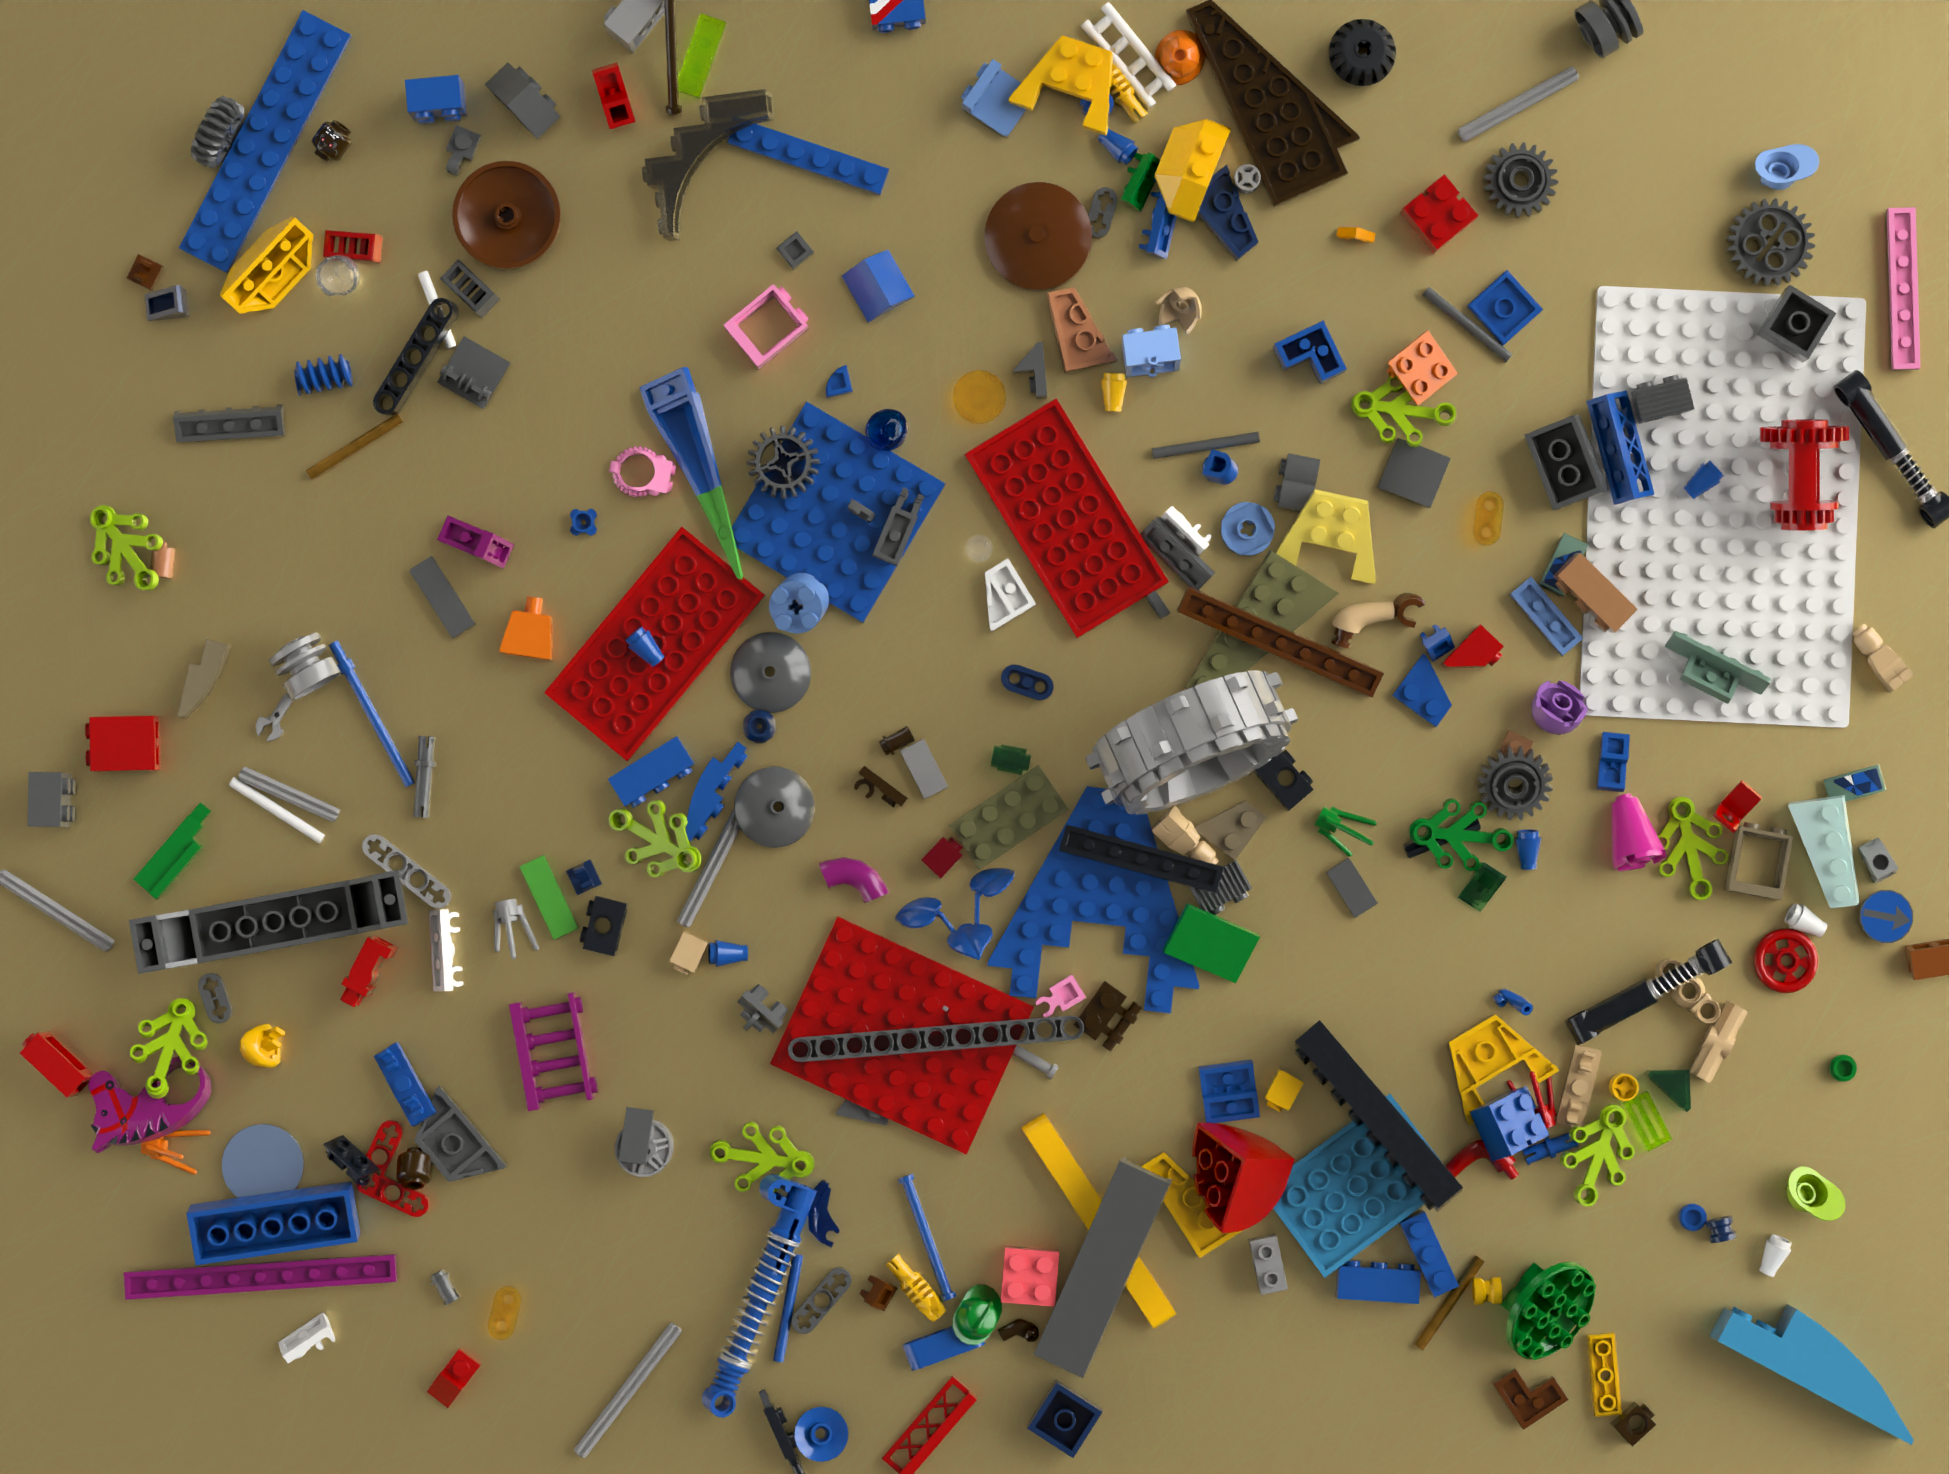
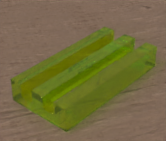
M1648 1091L1635 1096L1629 1101L1623 1102L1648 1152L1672 1140ZM1643 1099L1646 1100L1664 1135L1661 1139L1641 1103ZM1634 1104L1638 1108L1653 1140L1655 1141L1652 1144L1650 1143L1643 1127L1641 1126L1632 1108V1105Z

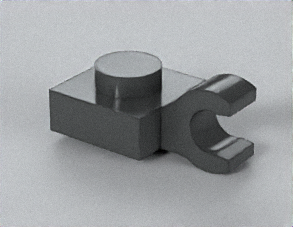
M458 125L455 126L446 151L452 154L445 168L448 173L457 176L464 159L472 162L482 138L480 134Z

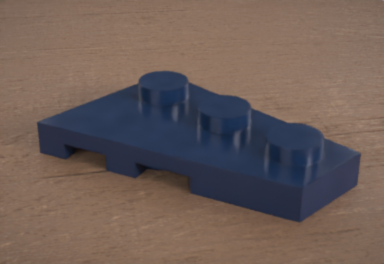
M1226 164L1212 176L1197 215L1237 261L1258 244V239L1247 212L1243 209L1239 199L1240 195L1237 188L1234 187L1229 175V168Z

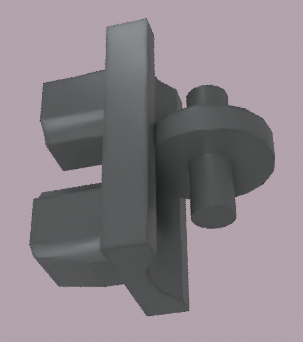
M760 984L750 991L746 990L737 1001L744 1008L740 1016L747 1021L743 1029L748 1031L753 1026L761 1032L766 1027L774 1034L782 1025V1019L788 1009L778 1001L770 1010L761 1003L769 993Z

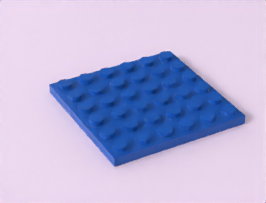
M806 401L792 427L796 428L795 437H798L802 431L805 432V438L802 440L804 443L809 439L813 440V444L808 449H818V453L811 456V459H819L820 464L812 465L811 468L817 469L819 473L818 475L809 474L808 477L812 478L814 483L813 485L808 484L806 481L803 483L807 489L805 493L799 487L795 488L797 497H793L791 490L786 491V499H782L781 491L778 490L776 497L772 498V488L769 487L766 493H762L761 488L764 483L762 482L757 485L732 526L736 547L786 578L795 573H807L814 576L816 580L823 583L826 587L830 604L864 623L896 569V566L872 557L891 509L896 505L903 487L909 489V495L901 508L902 510L911 513L915 498L921 494L924 496V499L917 514L918 519L901 559L946 483ZM783 441L781 443L784 451L787 453L803 451L793 442ZM778 450L780 462L776 463V466L778 468L781 466L785 470L786 475H788L787 463L791 459L789 457L786 459L785 456H782L781 450ZM806 459L792 467L791 472L794 481L802 475ZM778 471L764 473L770 481L777 484H786L782 473ZM852 499L876 514L871 523L848 511V505Z

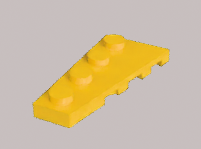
M1164 1151L1141 1165L1142 1168L1159 1176L1172 1179L1163 1202L1199 1258L1242 1232L1221 1233L1213 1225L1204 1211L1207 1207L1203 1197L1197 1194L1194 1180Z

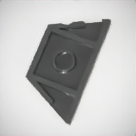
M439 1086L431 1101L437 1113L422 1122L414 1141L423 1152L430 1155L432 1163L447 1181L451 1182L504 1169L508 1166L445 1090Z

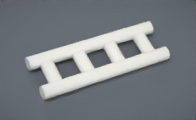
M1108 2L1101 8L1106 16L1095 25L1087 20L1080 27L1097 47L1112 52V63L1120 69L1135 89V94L1147 109H1150L1156 104L1155 100L1151 97L1163 86L1170 92L1177 85ZM1114 24L1122 34V37L1110 46L1101 33ZM1130 44L1140 57L1127 67L1118 54ZM1147 65L1157 78L1144 88L1134 75Z

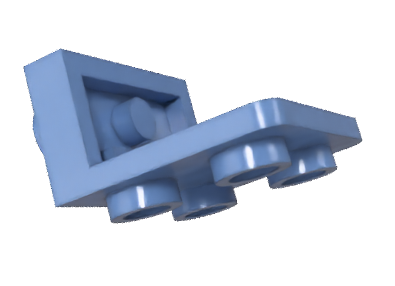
M992 59L989 65L984 63L977 72L976 76L979 79L974 86L969 85L961 96L964 100L962 102V109L1000 135L1006 137L1011 133L1027 109L1010 104L1009 98L1021 82L1001 70L1002 65Z

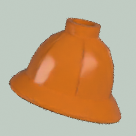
M1176 30L1167 34L1160 41L1154 58L1176 85H1183L1195 79L1200 73L1205 62V53L1196 34L1187 30Z

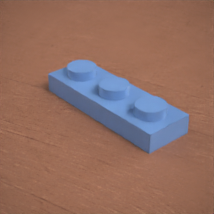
M1529 577L1509 594L1561 656L1583 639L1532 577Z

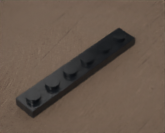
M1067 824L1059 849L1063 853L1217 894L1224 869L1223 866Z

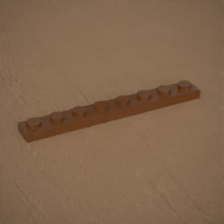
M1190 586L1187 587L1177 608V611L1183 615L1372 698L1384 675L1383 671Z

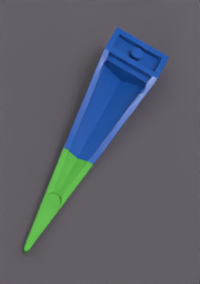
M682 367L639 388L648 414L697 496L736 577L743 579V572L700 393L696 392L689 368Z

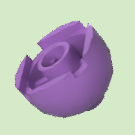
M1560 680L1557 684L1550 683V681L1543 683L1535 693L1531 704L1532 716L1536 724L1544 731L1556 735L1566 734L1577 728L1583 721L1588 708L1583 703V694L1575 686Z

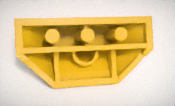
M1209 119L1173 128L1154 175L1170 214L1194 223L1231 128Z
M294 216L268 228L230 268L220 296L240 314L275 308L311 269L313 234Z

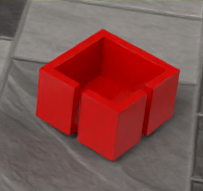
M1445 174L1430 185L1423 194H1419L1403 207L1400 212L1433 254L1467 228L1479 216L1464 197L1460 200L1457 198L1460 192Z

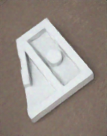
M1009 559L1004 560L985 572L989 628L991 632L1036 605Z

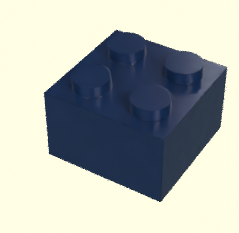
M1056 1379L1028 1422L1027 1429L1074 1458L1101 1416L1102 1408Z

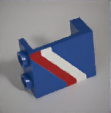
M869 0L872 29H878L879 33L892 32L894 27L905 26V30H914L921 28V24H926L923 0Z

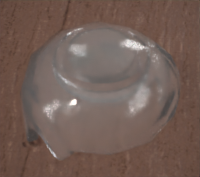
M334 255L324 259L317 266L315 278L318 287L326 295L344 296L351 293L359 285L360 273L357 264L349 257Z

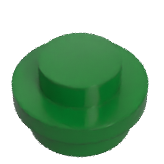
M1837 1055L1831 1060L1829 1071L1831 1076L1837 1081L1846 1082L1855 1076L1857 1065L1852 1057Z

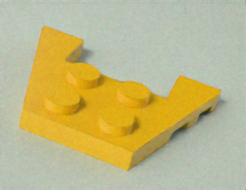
M1062 35L1012 93L1009 102L1015 106L1033 111L1043 86L1090 101L1091 105L1082 126L1084 129L1106 136L1108 133L1107 121L1110 106L1109 92L1111 88L1113 54L1109 50Z
M1495 1014L1448 1042L1464 1116L1468 1125L1474 1123L1470 1111L1484 1104L1476 1088L1521 1060H1524L1530 1072L1533 1071L1535 1073L1538 1083L1559 1071L1553 1063Z

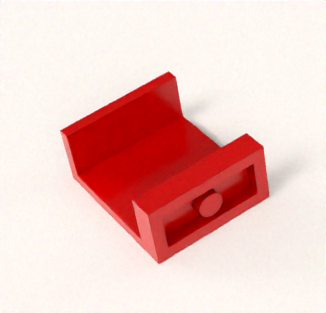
M159 716L89 717V723L85 725L86 739H90V750H86L85 760L86 766H90V771L160 770Z

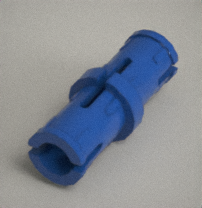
M1568 1132L1552 1139L1550 1137L1544 1138V1142L1527 1147L1522 1150L1523 1156L1535 1153V1155L1525 1158L1527 1165H1530L1549 1156L1552 1159L1556 1157L1557 1153L1577 1148L1579 1145L1574 1141L1565 1142L1571 1139Z

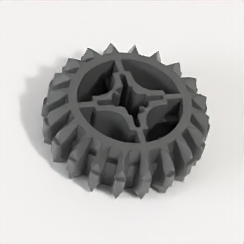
M222 96L217 98L211 107L207 109V113L198 125V130L192 141L191 157L205 167L208 166L213 169L219 166L228 154L240 131L244 118V107L230 97Z
M780 426V434L777 435L775 429L771 427L770 433L772 436L767 438L764 432L760 433L764 442L761 444L754 440L752 443L758 450H748V454L754 456L755 460H747V465L755 466L756 468L750 470L748 474L749 476H759L753 483L755 486L762 482L764 483L761 488L762 493H766L769 487L772 488V498L776 497L778 490L781 491L782 499H786V491L791 490L793 497H797L795 488L799 487L805 493L807 489L803 483L805 481L810 485L814 483V480L808 477L809 474L818 475L819 473L817 469L811 468L812 465L820 464L819 459H811V456L818 453V449H808L813 444V440L809 439L804 443L802 440L805 438V432L802 431L798 437H795V427H791L790 433L785 434V426ZM780 441L793 442L803 451L787 453L784 451ZM773 444L775 450L774 458L767 462V464L761 465L764 451ZM778 450H781L782 456H785L786 459L788 457L791 459L787 463L788 475H786L785 470L781 466L779 468L776 466V463L780 462ZM806 459L802 475L794 481L791 472L792 467ZM778 471L783 474L786 484L774 483L764 473Z

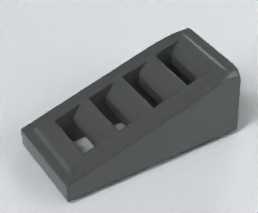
M459 259L440 278L481 318L500 299ZM463 270L465 274L455 284H453L452 281ZM471 278L472 281L469 283V285L463 291H461L460 289ZM479 286L480 289L469 299L468 296Z

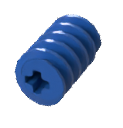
M339 354L338 362H334L332 356H328L327 364H324L322 359L318 358L316 366H313L309 359L307 360L306 368H303L299 361L296 362L294 374L299 396L302 394V388L307 394H311L313 386L317 392H322L324 384L329 391L333 390L334 382L340 389L344 387L345 380L350 387L353 386L350 363L344 359L342 354Z

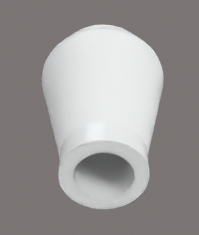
M1793 904L1785 916V922L1789 924V928L1815 935L1818 938L1827 929V923L1819 919L1803 904Z
M1772 1234L1770 1239H1766L1759 1271L1774 1277L1776 1271L1792 1251L1790 1249L1792 1243L1775 1234Z

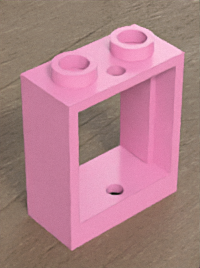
M774 284L724 324L728 333L758 369L763 367L809 329L805 323L809 320L805 313L799 307L795 310L789 303L792 298L782 286L777 289ZM774 297L798 327L762 355L740 329L739 325Z

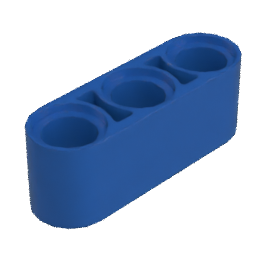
M950 1326L909 1341L902 1346L911 1371L976 1349L985 1345V1341L977 1345H967L958 1339L953 1327Z

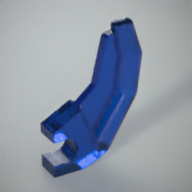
M821 1180L814 1188L817 1190V1194L807 1216L808 1228L821 1243L832 1248L834 1242L827 1239L826 1233L834 1231L838 1234L840 1228L831 1218L827 1209L831 1192L829 1182Z

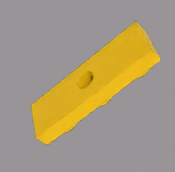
M1615 1333L1588 1334L1587 1346L1594 1416L1622 1415ZM1604 1370L1609 1372L1607 1379H1601L1600 1377L1601 1372Z

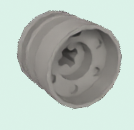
M317 632L289 642L268 660L273 667L284 663L283 666L276 670L277 676L291 674V677L283 684L291 700L308 695L329 683L341 673L333 657L319 659L318 656L327 647L325 644L313 648L322 639Z
M653 1119L649 1150L651 1151L648 1153L647 1165L619 1162L623 1129L617 1136L615 1156L619 1165L629 1174L637 1177H649L660 1172L671 1161L674 1152V1139L670 1130L661 1121Z

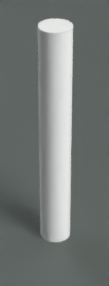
M423 271L418 274V277L430 305L438 296L428 271ZM440 306L438 314L441 318H444L445 314ZM449 330L443 340L447 350L457 346L452 332Z

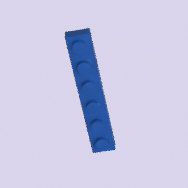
M737 117L727 142L728 145L880 196L889 172L888 168Z

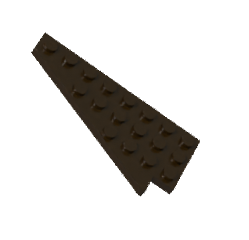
M1207 0L1187 9V16L1254 165L1260 172L1261 180L1273 207L1347 175V169L1338 149L1360 139L1359 135L1213 0Z

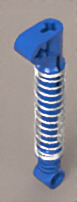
M776 1174L764 1177L760 1182L759 1191L764 1199L775 1206L781 1207V1211L775 1225L770 1227L767 1234L768 1237L765 1238L768 1243L766 1247L761 1248L764 1253L762 1257L757 1258L760 1263L753 1268L756 1272L755 1275L749 1278L752 1283L746 1287L747 1296L741 1297L742 1301L747 1304V1307H737L743 1316L733 1317L739 1326L729 1327L735 1336L725 1337L731 1346H723L722 1350L724 1352H720V1355H718L717 1361L720 1371H716L715 1374L718 1377L713 1378L715 1384L711 1383L702 1395L704 1407L715 1416L721 1418L729 1416L735 1409L736 1392L734 1390L739 1388L736 1384L741 1383L739 1377L743 1378L744 1374L749 1373L750 1366H752L746 1358L747 1354L756 1356L749 1349L751 1344L760 1346L753 1339L755 1334L764 1336L757 1329L759 1324L768 1326L761 1319L763 1314L772 1316L765 1309L767 1304L776 1306L773 1301L775 1296H780L777 1291L779 1286H784L781 1281L783 1276H788L785 1271L787 1266H792L789 1264L791 1256H796L793 1254V1251L801 1243L800 1234L817 1194V1190ZM775 1188H781L782 1190L788 1193L787 1196L784 1197L778 1192H773V1190ZM723 1396L721 1404L715 1406L716 1399Z

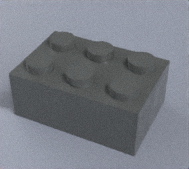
M1580 415L1567 417L1525 434L1553 510L1562 509L1609 490Z

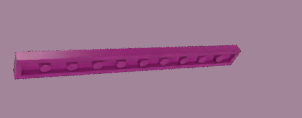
M396 1254L124 1272L125 1300L398 1281Z

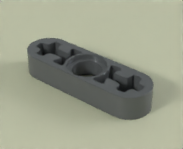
M843 1267L832 1269L798 1308L792 1317V1326L795 1331L801 1334L811 1332L847 1291L852 1282L851 1274L847 1269ZM843 1273L846 1275L844 1278L846 1285L839 1284L834 1289L839 1294L834 1297L832 1292L824 1288L823 1285L827 1283L830 1287L835 1280L832 1276ZM816 1294H827L830 1299L829 1305L825 1308L817 1307L814 1303ZM810 1304L811 1308L821 1315L817 1318L813 1314L809 1319L811 1326L807 1327L804 1325L801 1328L798 1326L799 1319L797 1317L799 1315L806 1316L810 1310L805 1308V1306Z

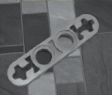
M372 834L364 839L362 843L363 852L386 872L394 871L389 866V860L392 856L398 855L403 859L404 865L399 870L401 883L428 905L441 909L450 903V890L383 836ZM380 840L379 847L386 852L388 847L392 849L385 856L383 863L379 860V858L383 857L382 854L377 851L373 853L369 851L371 849L370 841L376 842ZM415 872H420L425 877L424 885L419 888L412 886L410 883V877ZM431 880L435 883L431 886L433 890L439 892L442 889L444 891V902L438 901L434 903L435 897L429 891H427L426 896L421 893L428 888Z

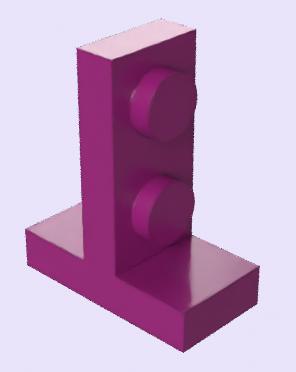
M449 515L437 538L442 543L503 569L514 546L513 543L491 532L479 529Z

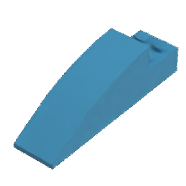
M1788 1304L1775 1328L1758 1319L1754 1324L1751 1322L1753 1316L1736 1307H1733L1731 1311L1724 1307L1709 1335L1710 1337L1912 1445L1914 1439L1879 1382L1842 1342L1820 1324Z

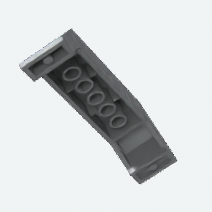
M399 870L129 920L138 974L409 924Z

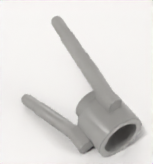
M516 899L496 902V910L493 911L495 919V952L500 951V928L502 923L506 927L511 959H516L511 922L518 921L517 916H519L534 950L538 951L539 946L524 915L523 906L517 905Z

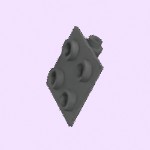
M463 336L447 366H443L437 383L484 409L509 367L510 362Z

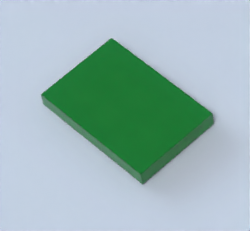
M1187 903L1163 948V952L1236 983L1260 936L1256 932Z

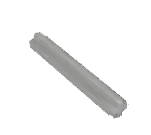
M243 767L239 773L238 779L331 822H335L339 816V808L252 769Z

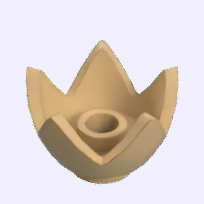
M1177 287L1171 289L1155 302L1158 305L1162 304L1159 314V325L1179 321L1186 335L1192 331L1198 319H1201L1202 307L1200 300L1190 288Z

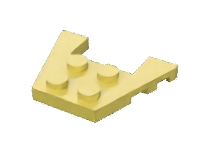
M1314 490L1275 553L1296 566L1301 542L1355 552L1356 557L1351 579L1375 584L1376 574L1368 501Z

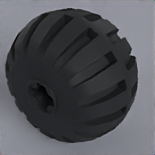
M1356 19L1347 22L1335 32L1329 46L1331 66L1335 73L1349 84L1370 86L1378 83L1389 74L1395 63L1396 47L1393 37L1384 26L1373 20ZM1358 46L1362 48L1366 46L1369 49L1368 55L1365 53L1362 55L1358 54Z

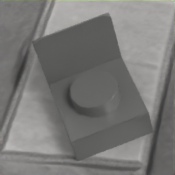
M1037 342L1012 372V374L1034 373V377H1029L1030 393H1036V399L1047 398L1043 342Z

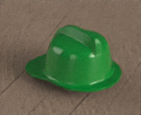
M978 1284L971 1287L963 1297L952 1319L954 1333L961 1342L967 1345L980 1344L995 1329L1002 1313V1302L998 1293L993 1288Z

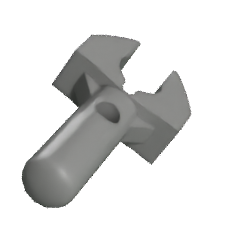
M288 693L283 695L271 716L266 718L260 716L256 722L258 736L262 734L266 725L273 723V731L266 741L280 738L285 731L281 729L280 720L293 701Z

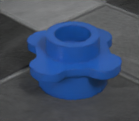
M574 509L571 511L572 526L570 531L573 535L578 536L580 533H587L592 536L597 532L595 527L597 513L595 510L579 511ZM582 520L586 521L585 525L581 524Z

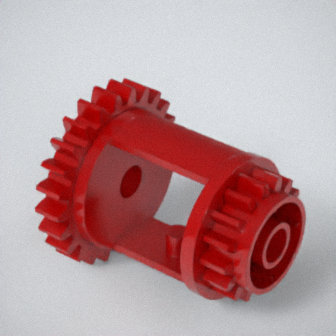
M1796 419L1781 420V426L1760 427V442H1770V448L1789 449V500L1770 502V509L1775 510V522L1781 523V530L1828 529V523L1834 522V509H1839V501L1820 500V449L1838 448L1839 442L1848 441V426L1828 425V420Z

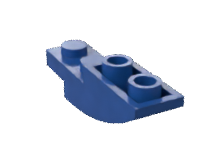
M736 743L722 763L712 757L704 769L694 790L688 810L686 834L690 842L694 838L700 840L708 829L705 823L711 816L715 819L724 808V805L721 804L724 798L717 794L716 791L718 788L722 791L732 779L729 773L734 767L739 769L747 759L748 755L745 754L747 748L741 743Z

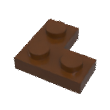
M1514 1368L1492 1383L1523 1430L1568 1401V1398L1553 1376L1532 1390H1529Z

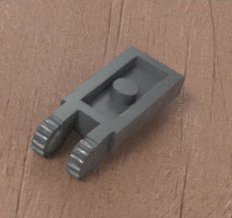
M904 487L896 505L891 509L872 557L896 567L918 519L917 514L924 499V496L919 494L915 498L911 513L902 510L901 508L909 495V489Z

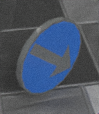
M1879 890L1870 894L1863 901L1859 911V922L1863 932L1870 939L1879 943H1894L1901 940L1910 931L1913 923V910L1909 901L1902 894L1893 890Z

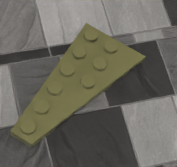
M1270 550L1235 606L1293 632L1339 593ZM1219 631L1184 688L1189 689L1195 685L1229 674L1246 672L1268 652Z

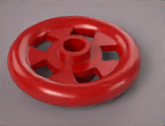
M1789 928L1774 930L1764 936L1756 947L1754 953L1755 972L1760 981L1773 991L1779 993L1797 992L1805 988L1816 975L1818 953L1813 942L1802 932ZM1787 939L1788 947L1777 949L1776 941ZM1800 945L1804 948L1807 954L1801 959L1799 958L1798 953L1794 950L1796 947ZM1766 953L1773 954L1772 966L1765 965L1764 963ZM1785 955L1790 958V963L1787 966L1781 963V958ZM1800 965L1805 969V972L1798 979L1793 975V972ZM1775 971L1786 974L1784 982L1773 978Z

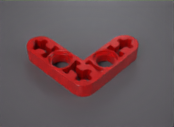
M388 1120L379 1127L366 1155L374 1163L372 1160L373 1152L377 1149L385 1151L387 1154L386 1162L382 1165L374 1163L382 1172L380 1175L377 1172L374 1173L372 1181L375 1182L374 1186H369L365 1189L361 1185H356V1188L361 1193L413 1217H420L430 1207L427 1195L418 1190L406 1189L399 1181L385 1175L404 1134V1129L398 1121ZM394 1125L398 1136L392 1137L388 1145H393L392 1150L385 1145L377 1144L379 1139L384 1142L387 1137L384 1129ZM390 1185H394L400 1190V1196L395 1201H391L385 1196V1190ZM406 1191H408L410 1195L407 1198L416 1200L420 1197L424 1208H419L415 1212L412 1210V1204L405 1202L404 1207L399 1204L404 1199Z

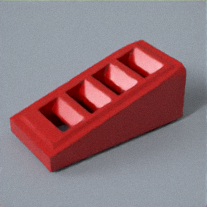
M325 230L323 257L380 263L383 237L370 233ZM335 237H339L338 252H334ZM350 238L348 253H345L346 240ZM358 239H361L360 253L356 254Z

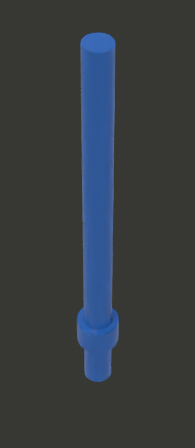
M338 640L328 646L338 662L337 666L341 671V675H345L404 786L408 787L414 784V779L354 671L356 667L351 658H347Z

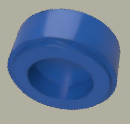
M1690 1203L1680 1209L1678 1219L1683 1228L1689 1231H1697L1705 1225L1707 1215L1701 1206Z

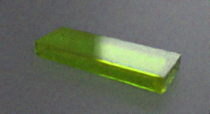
M701 13L678 77L679 92L698 99L701 98L727 22Z

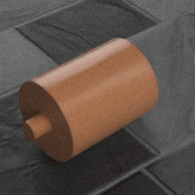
M163 542L161 549L157 551L152 550L150 569L157 573L158 578L172 579L175 549L167 548V543Z

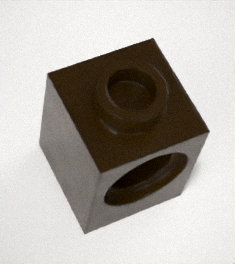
M1633 1402L1622 1412V1415H1619L1610 1423L1632 1447L1656 1426V1423L1652 1420L1655 1416L1644 1403L1639 1406L1636 1402ZM1635 1415L1641 1416V1426L1637 1429H1631L1629 1427L1630 1418Z

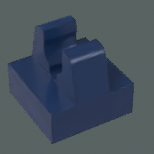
M591 859L566 871L577 895L602 884Z

